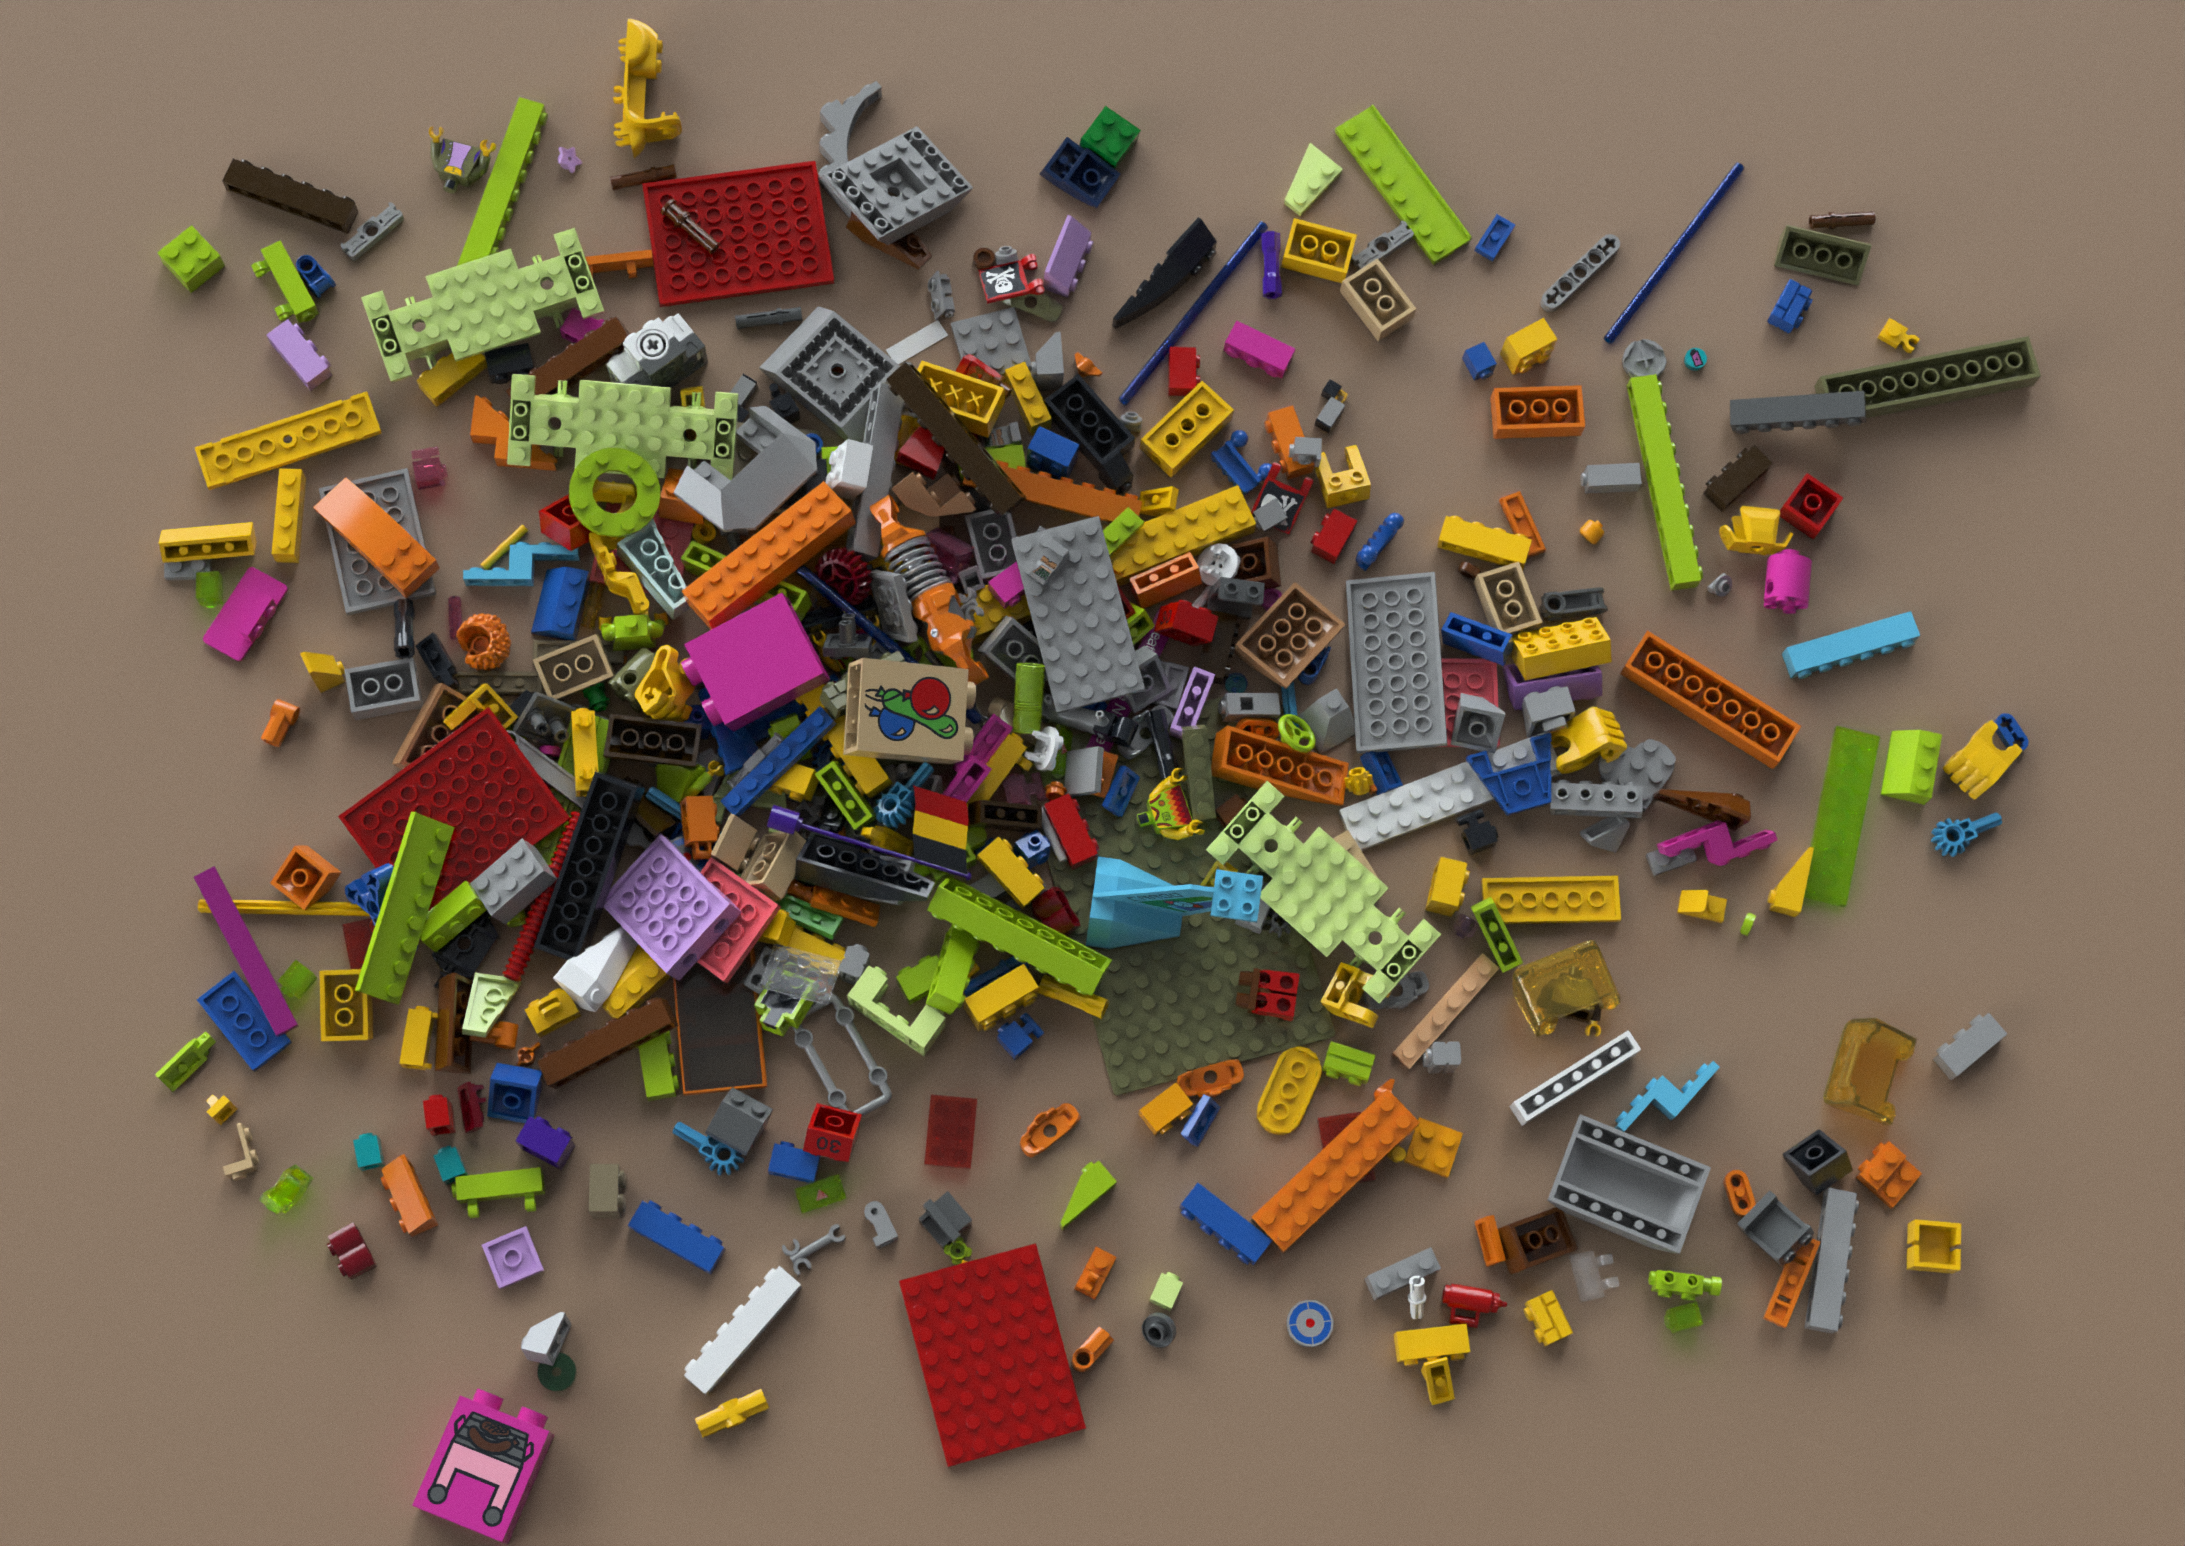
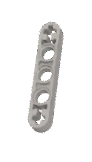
M1612 234L1605 235L1543 294L1540 302L1543 310L1547 312L1556 311L1617 253L1620 247L1618 237ZM1613 243V247H1609L1605 253L1602 251L1606 244ZM1597 255L1600 257L1601 262L1594 264L1589 260V256ZM1579 268L1583 269L1586 272V276L1579 278L1575 275L1574 271ZM1564 282L1570 284L1571 290L1568 292L1561 290L1560 284ZM1557 293L1558 296L1555 302L1548 304L1547 300L1552 299Z

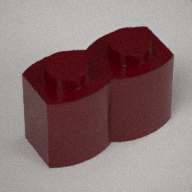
M1052 887L1031 901L1033 914L1037 919H1041L1044 925L1066 936L1081 927L1078 917L1059 887Z
M354 1222L328 1236L330 1242L327 1243V1247L332 1256H338L341 1263L337 1264L343 1277L348 1275L353 1280L377 1267Z

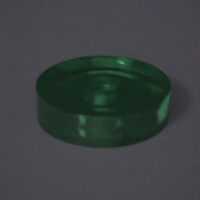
M559 1352L553 1366L540 1363L537 1373L539 1381L546 1389L560 1392L568 1389L574 1383L577 1368L574 1361L568 1355ZM555 1368L561 1369V1374L559 1376L553 1375V1370Z

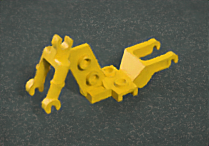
M596 479L592 488L593 498L596 503H622L621 509L617 513L629 510L637 498L636 487L629 483L602 482ZM594 532L589 533V543L597 559V566L601 569L604 576V583L608 586L609 591L626 597L635 615L645 614L649 617V601L645 596L636 573L617 572L615 556L613 552L609 553L615 550L617 543L625 537L617 538L601 536Z

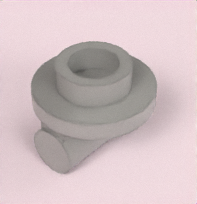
M1011 246L1000 247L999 251L995 253L996 265L1018 261L1017 250L1012 249Z
M1126 412L1125 415L1120 417V421L1129 431L1141 432L1142 418L1137 413Z
M1722 573L1707 586V590L1720 597L1725 596L1731 590L1732 579L1725 573Z

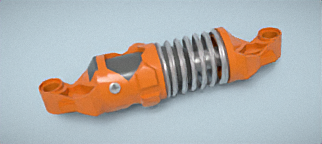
M887 495L870 506L871 513L878 523H881L882 540L884 543L881 555L886 563H891L889 570H895L893 573L902 574L904 578L908 577L905 579L907 583V598L911 601L914 617L922 620L927 630L931 649L936 654L952 658L956 662L957 668L968 669V682H974L975 686L988 679V673L980 661L976 662L971 658V644L977 628L973 621L966 619L960 608L961 599L950 578L945 577L946 571L941 569L942 563L937 562L938 556L933 555L935 550L930 547L931 543L928 541L924 530L905 527L898 522L897 513L900 511L891 495ZM931 558H934L933 562H928Z

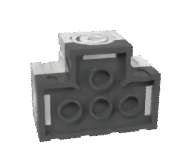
M678 313L675 316H669L663 322L659 317L654 321L650 320L644 324L643 329L628 335L623 342L624 352L611 357L609 363H607L610 381L613 383L670 387L672 389L682 380L707 364L708 360L705 345Z

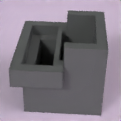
M948 1191L934 1203L929 1199L923 1204V1209L926 1212L919 1217L920 1223L942 1249L951 1242L953 1244L961 1238V1234L972 1225L970 1216Z

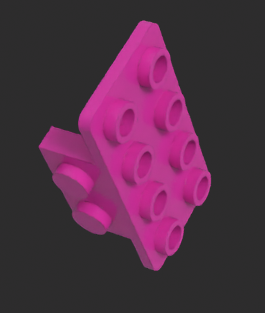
M249 567L203 636L204 643L236 661H242L255 640L262 634L268 620L275 614L277 606L288 591L287 586L260 570Z

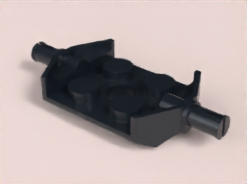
M488 910L437 952L433 951L431 955L441 970L439 979L451 973H457L469 980L473 979L472 976L496 939L500 938L490 921L491 915ZM464 938L471 940V945L466 950L458 947L460 940ZM439 979L437 980V982H436L435 985H434V987H435L436 989H438V990H439Z

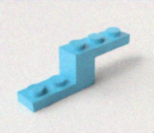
M518 542L516 545H510L509 570L499 567L492 570L473 567L470 570H463V580L466 586H534L535 561H580L579 547L570 551L562 545H552L548 542H541L538 545Z
M1714 1061L1708 1066L1704 1063L1696 1071L1698 1077L1693 1082L1688 1080L1680 1090L1663 1075L1658 1080L1653 1078L1644 1087L1648 1091L1643 1096L1638 1094L1630 1103L1633 1108L1628 1113L1623 1111L1617 1117L1615 1122L1618 1124L1615 1128L1625 1132L1650 1103L1670 1121L1673 1120L1720 1066Z

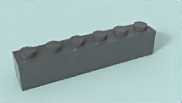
M1864 391L1730 400V426L1732 431H1736L1739 434L1749 433V430L1770 432L1772 429L1780 428L1783 431H1790L1794 427L1815 429L1816 426L1825 425L1827 428H1835L1839 424L1860 426L1861 423H1866V396Z

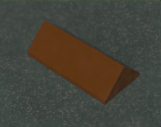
M451 973L439 979L435 1071L471 1074L472 1042L470 1041V1035L462 1034V1028L473 981L457 973Z

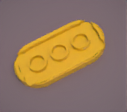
M1300 1046L1293 1047L1284 1051L1279 1056L1258 1102L1256 1111L1260 1125L1269 1133L1275 1135L1289 1134L1302 1121L1322 1074L1320 1061L1312 1050Z

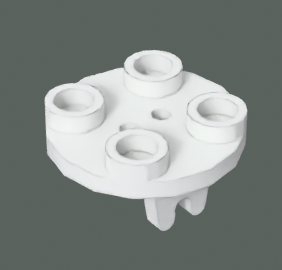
M1218 543L1209 546L1201 553L1197 565L1202 581L1208 586H1213L1220 577L1234 578L1241 561L1234 549L1226 544Z
M1047 726L1042 732L1033 730L1032 735L1037 738L1034 753L1026 751L1024 754L1025 757H1028L1027 759L1034 761L1036 769L1041 771H1052L1055 768L1057 752L1063 745V737L1059 736L1057 729Z

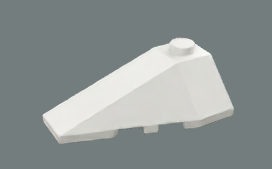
M620 926L603 937V940L596 945L589 946L579 956L569 959L553 979L581 1009L596 1012L610 996L638 943Z

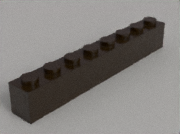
M905 361L886 379L890 384L888 386L890 391L895 396L899 395L904 400L902 404L910 413L914 412L917 415L919 425L925 430L929 429L933 434L932 440L939 447L943 446L946 449V456L954 464L958 463L962 468L961 474L968 481L972 480L976 484L975 490L981 497H987L991 502L989 506L997 515H1008L1027 498L911 362Z

